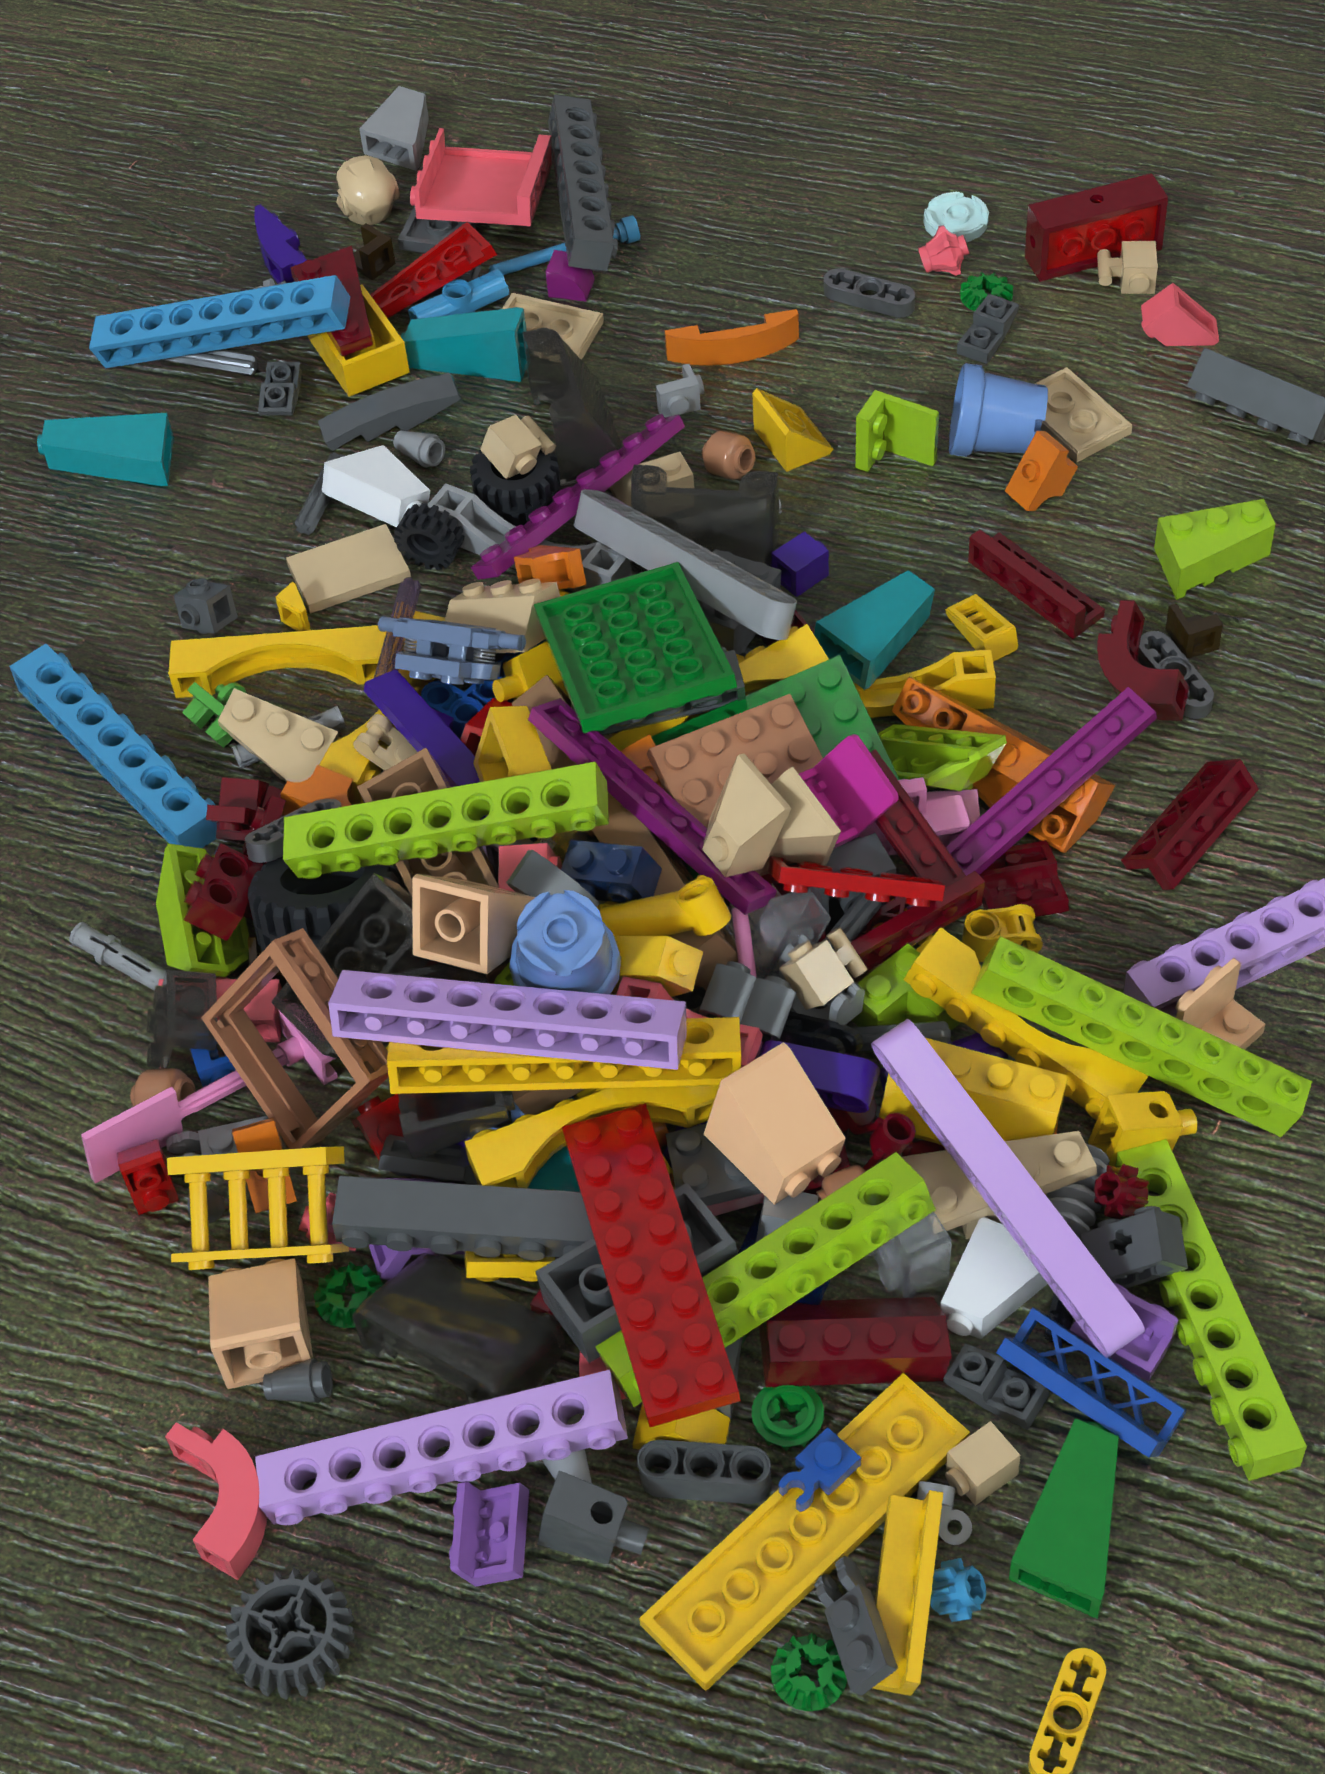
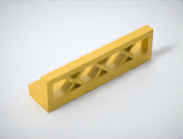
M929 1490L924 1500L893 1494L888 1499L875 1604L898 1668L872 1689L911 1696L920 1685L943 1492Z

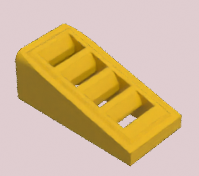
M977 594L945 609L947 617L976 651L991 649L993 662L1018 649L1016 627ZM978 611V613L966 618V616Z

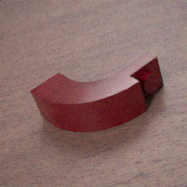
M1120 600L1118 613L1112 617L1111 621L1112 634H1098V659L1104 675L1117 695L1122 693L1127 687L1132 689L1156 711L1157 720L1182 721L1189 691L1186 680L1179 669H1153L1138 663L1137 656L1145 617L1134 600Z

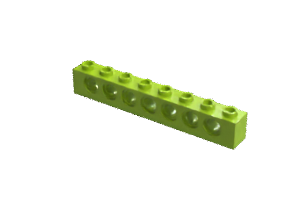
M590 762L284 817L283 860L298 878L313 879L325 873L337 871L354 872L360 869V867L377 864L393 865L400 860L417 857L429 859L441 853L452 851L469 852L477 847L493 844L510 845L516 840L533 837L550 838L556 833L573 830L581 832L590 831L596 826L609 824L607 780L597 763ZM567 801L562 806H559L562 802Z
M1001 936L982 964L972 990V994L1279 1137H1282L1303 1114L1312 1081Z
M1167 1139L1118 1152L1115 1167L1121 1168L1123 1164L1139 1168L1137 1178L1148 1180V1191H1153L1160 1195H1148V1204H1145L1144 1207L1156 1206L1163 1212L1180 1217L1187 1264L1194 1270H1182L1160 1277L1159 1290L1167 1308L1172 1307L1178 1318L1176 1330L1182 1345H1189L1195 1358L1193 1359V1369L1196 1378L1201 1386L1207 1385L1211 1394L1210 1406L1213 1417L1219 1426H1225L1230 1438L1228 1440L1229 1453L1234 1464L1237 1467L1242 1466L1248 1481L1300 1467L1307 1448L1306 1443ZM1203 1302L1209 1305L1211 1308L1201 1309L1196 1307L1193 1303ZM1210 1341H1222L1228 1347L1218 1348L1212 1345ZM1239 1380L1243 1382L1247 1387L1236 1388L1230 1385L1227 1381ZM1250 1419L1257 1420L1265 1428H1252L1245 1421Z
M895 1152L702 1277L725 1348L934 1212L936 1209L924 1179ZM620 1330L595 1347L607 1370L611 1371L618 1387L632 1406L636 1407L642 1403Z

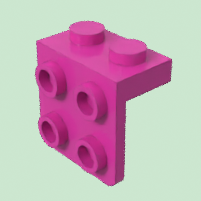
M856 734L847 736L813 768L799 773L800 777L841 830L834 849L854 840L899 799L896 789Z

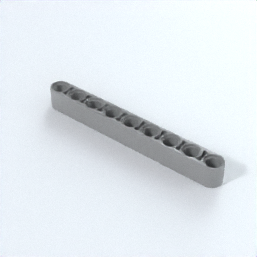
M581 490L574 521L576 529L647 570L678 562L698 600L763 637L775 640L788 639L797 605V600L794 597L613 496L597 490Z

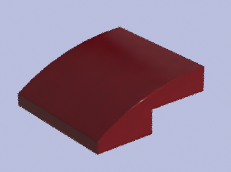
M1047 840L1012 846L980 874L985 881L982 900L985 910L1025 904L1034 909L1035 917L1069 911V898L1058 877L1057 861Z

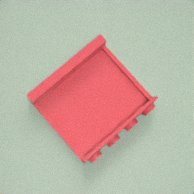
M439 128L435 140L430 141L429 155L424 156L423 169L418 170L417 184L411 187L410 204L415 206L416 219L531 226L552 166L551 135L539 134L533 152L445 147L444 128Z

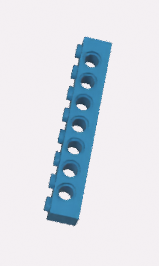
M332 275L100 315L95 318L89 349L106 369L342 330L346 327L350 295L338 277Z
M44 644L9 666L18 691L169 844L203 848L217 839V823L206 820L207 804L215 805V803L210 798L204 800L199 795L198 789L192 780L187 776L182 778L177 773L173 762L166 755L160 757L156 753L151 740L145 734L139 736L135 732L129 718L124 713L118 715L107 696L102 692L97 694L85 674L82 672L77 674L73 670L68 658L62 652L57 654L47 644Z

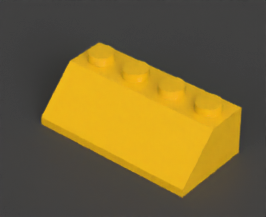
M925 1038L1004 1141L1054 1134L1069 1075ZM888 1073L879 1117L885 1119L891 1113L903 1114L913 1122L916 1130L915 1138L941 1144Z

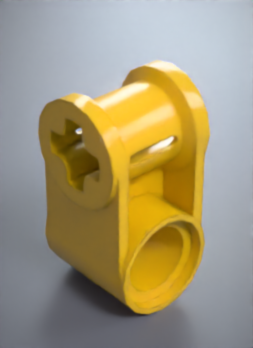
M1018 904L1006 908L979 909L972 911L965 919L962 943L975 951L979 962H984L1000 936L1019 945L1023 943V947L1036 953L1043 947L1042 938L1036 933L1034 928L1035 912L1031 906Z

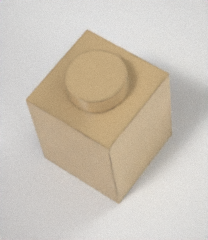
M990 1421L947 1452L945 1476L950 1486L956 1487L955 1492L958 1495L963 1496L966 1494L976 1506L1018 1475L1021 1455Z

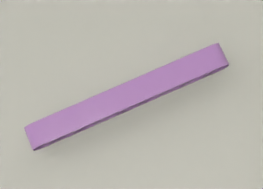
M906 1019L873 1041L871 1046L880 1063L1098 1351L1108 1358L1144 1333L1143 1323L1134 1309L914 1023Z

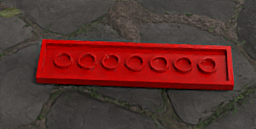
M646 1103L563 1126L564 1138L649 1427L740 1402L737 1383Z

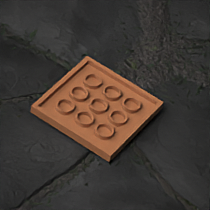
M791 694L649 748L647 753L664 791L706 828H708L711 813L739 754H745L770 784L791 767H794L799 774L813 768L823 759ZM768 857L763 869L755 870L760 876L769 874L770 857ZM784 860V863H785L787 866H788V865H791V864H793V863H795V862H791V861H786V860Z

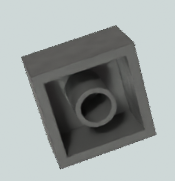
M876 833L862 838L857 837L833 849L826 866L832 867L833 872H840V868L852 867L871 871L873 876L880 877L881 872L896 874V867ZM808 888L826 936L861 892L849 891L848 898L825 895V888ZM890 896V901L895 899V896Z

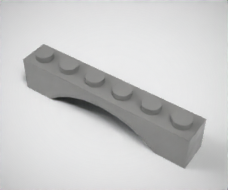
M446 483L428 503L429 509L433 505L438 506V512L443 513L446 510L450 513L449 519L454 517L457 519L458 524L456 527L462 526V535H464V541L460 548L478 555L490 546L500 545L506 540L504 535L516 527L491 510L475 494ZM543 540L537 545L580 548L586 585L577 588H567L573 592L631 576L630 560L600 542L570 546Z

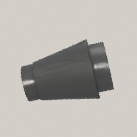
M316 1358L274 1371L273 1373H267L263 1377V1391L268 1401L320 1403L322 1398L330 1397L332 1394L333 1381L330 1366L327 1361L318 1362Z

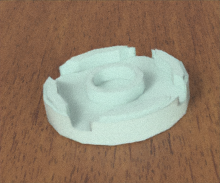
M961 192L941 194L933 198L928 203V208L924 211L923 223L925 229L934 237L938 227L944 225L949 232L956 234L957 237L964 235L966 242H970L980 237L987 230L989 211L986 204L973 195L971 198L963 197L964 193Z

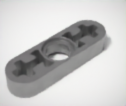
M842 268L829 270L824 275V295L830 300L899 318L909 316L915 310V291L907 285ZM872 290L877 293L875 295H863L861 292Z
M1159 631L1144 633L1141 636L1137 660L1139 663L1153 669H1179L1185 675L1184 679L1190 687L1184 716L1191 719L1206 717L1212 709L1213 689L1169 636Z
M336 799L316 800L249 833L245 837L249 860L263 863L283 856L284 817L342 807L341 802Z

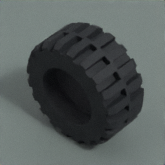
M282 856L275 861L264 864L261 871L256 872L248 888V899L256 937L262 951L273 940L304 928L329 966H348L353 961L360 960L362 962L371 958L375 952H383L389 948L391 942L397 941L408 921V909L402 876L396 864L360 867V869L354 872L337 871L322 874L318 878L307 879L303 877L298 878L284 862Z

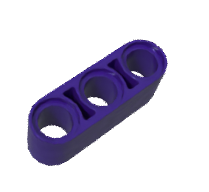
M765 1041L758 1057L783 1042ZM785 1043L790 1047L826 1107L853 1113H865L869 1110L881 1071L878 1065L868 1059Z

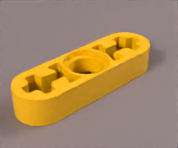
M1077 1648L1069 1652L1064 1658L1030 1750L1028 1761L1030 1774L1073 1773L1106 1677L1105 1662L1094 1650ZM1082 1664H1086L1091 1667L1090 1675L1093 1677H1088L1085 1680L1080 1696L1072 1692L1076 1681V1671L1074 1670H1079ZM1061 1706H1071L1080 1713L1082 1722L1074 1729H1064L1055 1722L1053 1713ZM1055 1739L1063 1743L1058 1763L1064 1768L1056 1766L1053 1772L1050 1773L1043 1770L1044 1761L1038 1757L1047 1758L1049 1756Z

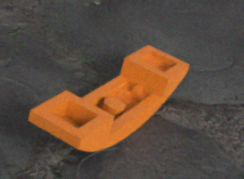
M798 310L764 314V324L700 334L698 325L664 330L667 360L682 364L689 363L690 365H726L750 361L773 354L799 339Z

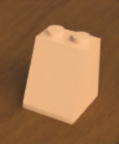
M416 874L412 877L413 955L488 974L511 956L512 943L517 936L518 918L526 904L535 897L463 879Z
M784 1042L721 1080L704 1131V1135L774 1205L789 1195L794 1198L801 1194L810 1181L819 1174L822 1177L830 1175L841 1162L839 1155L846 1139L790 1047Z
M295 1258L289 1260L273 1259L264 1265L245 1269L230 1268L224 1270L221 1274L208 1276L210 1347L227 1389L263 1382V1377L267 1373H273L274 1371L313 1358L303 1282Z

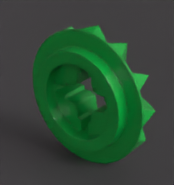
M981 271L979 277L969 275L967 282L961 283L960 300L964 306L972 311H976L988 295L982 289H988L991 295L1011 302L1013 300V285L1008 284L1007 277L998 278L995 272L991 275H985Z
M349 1261L347 1266L341 1268L332 1266L328 1275L324 1278H319L317 1290L313 1295L317 1312L324 1321L339 1328H354L367 1323L379 1312L384 1301V1288L379 1275L372 1272L367 1264L361 1267L355 1266ZM348 1283H352L355 1292L358 1293L352 1294L349 1307H346L340 1293H344Z
M781 1385L778 1387H764L757 1394L752 1405V1421L755 1432L765 1439L768 1446L775 1444L781 1446L785 1451L790 1447L798 1445L805 1448L809 1440L815 1435L819 1436L824 1420V1407L821 1398L810 1386ZM780 1402L790 1413L798 1411L795 1415V1428L789 1425L786 1420L777 1421L780 1418Z
M813 1632L808 1636L802 1637L793 1635L789 1642L781 1648H777L771 1665V1679L776 1693L786 1704L802 1711H818L831 1706L843 1694L847 1685V1678L832 1639L826 1640L817 1637ZM802 1656H804L805 1660H809L812 1666L823 1665V1667L817 1670V1688L807 1675L796 1676L801 1671Z

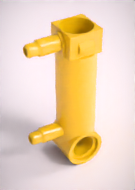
M698 875L695 880L687 883L679 891L624 903L606 901L604 904L597 906L602 921L614 935L668 936L692 930L697 936H707L722 929L727 925L732 916L714 881L705 875Z

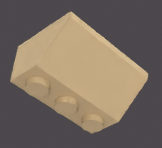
M536 578L513 585L511 580L500 581L491 586H484L483 582L468 584L462 588L463 593L449 601L445 621L496 628V630L505 631L509 634L524 635L526 638V645L523 651L487 649L495 650L496 652L483 651V653L526 652L546 639L538 621L534 604L560 597L557 582L541 583L540 579Z

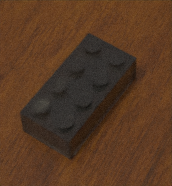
M373 873L316 945L338 979L342 970L416 977L429 961V959L413 955L412 896L397 882ZM287 982L271 1003L323 1055L340 1059Z

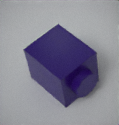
M804 531L772 552V567L782 570L781 585L795 597H798L829 576V550L821 541L815 540Z

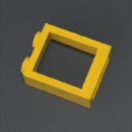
M527 706L489 708L473 762L480 782L551 770L537 730L528 721L530 712Z

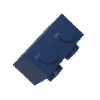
M570 840L561 870L580 884L596 900L624 903L654 896L662 868L640 846Z

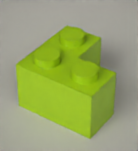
M908 943L857 983L865 990L862 1012L852 1019L858 1026L900 1024L905 1019H909L913 1023L945 1021L948 1023L949 1029L953 1030L961 1022L952 1019L945 1009L931 999L917 994L911 985L903 980L914 961L920 955Z

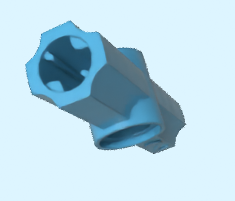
M498 269L469 282L455 279L443 286L442 294L409 308V318L412 320L472 313L508 296L509 288L503 274Z

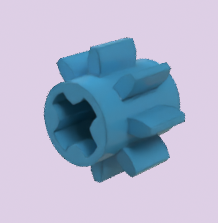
M961 1558L941 1562V1568L934 1570L930 1600L931 1607L939 1615L949 1614L951 1622L972 1619V1612L980 1611V1604L986 1598V1584L982 1574L973 1565L964 1567Z

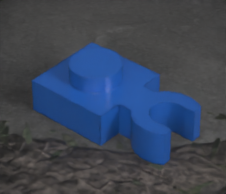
M827 1427L795 1457V1465L801 1471L789 1472L784 1475L778 1485L779 1493L784 1496L791 1488L797 1487L802 1489L804 1493L796 1500V1509L802 1512L813 1503L815 1490L820 1487L829 1496L861 1466V1457Z

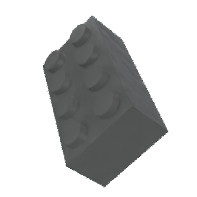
M685 1183L675 1189L674 1192L701 1275L704 1277L738 1255L736 1243L691 1186ZM593 1237L536 1271L545 1304L588 1363L600 1357L595 1346L621 1330Z

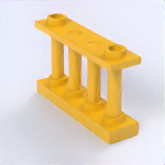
M344 1146L167 1158L168 1175L184 1174L185 1183H189L192 1252L171 1254V1263L188 1262V1270L215 1268L214 1260L307 1255V1263L334 1262L333 1253L349 1252V1247L343 1243L328 1244L325 1174H329V1165L345 1164ZM290 1167H302L303 1175H307L311 1245L288 1246L285 1176H289ZM263 1169V1178H268L271 1247L249 1248L246 1179H250V1170ZM223 1172L224 1180H228L231 1250H209L207 1182L211 1181V1173Z

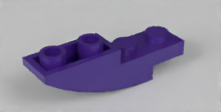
M259 204L255 206L254 219L264 263L277 284L283 281L286 283L295 282L292 278L290 267L307 261L304 254L298 248L300 246V239L292 228L288 229L281 223L275 213H270Z

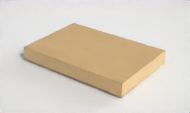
M511 293L502 308H524L529 354L574 365L580 364L604 323L603 313L516 293Z
M1068 367L1035 383L1045 385L1048 388L1045 421H1042L1041 431L1049 433L1069 450L1067 455L1076 463L1132 433V424Z
M386 524L286 557L288 568L310 614L411 579L410 570Z

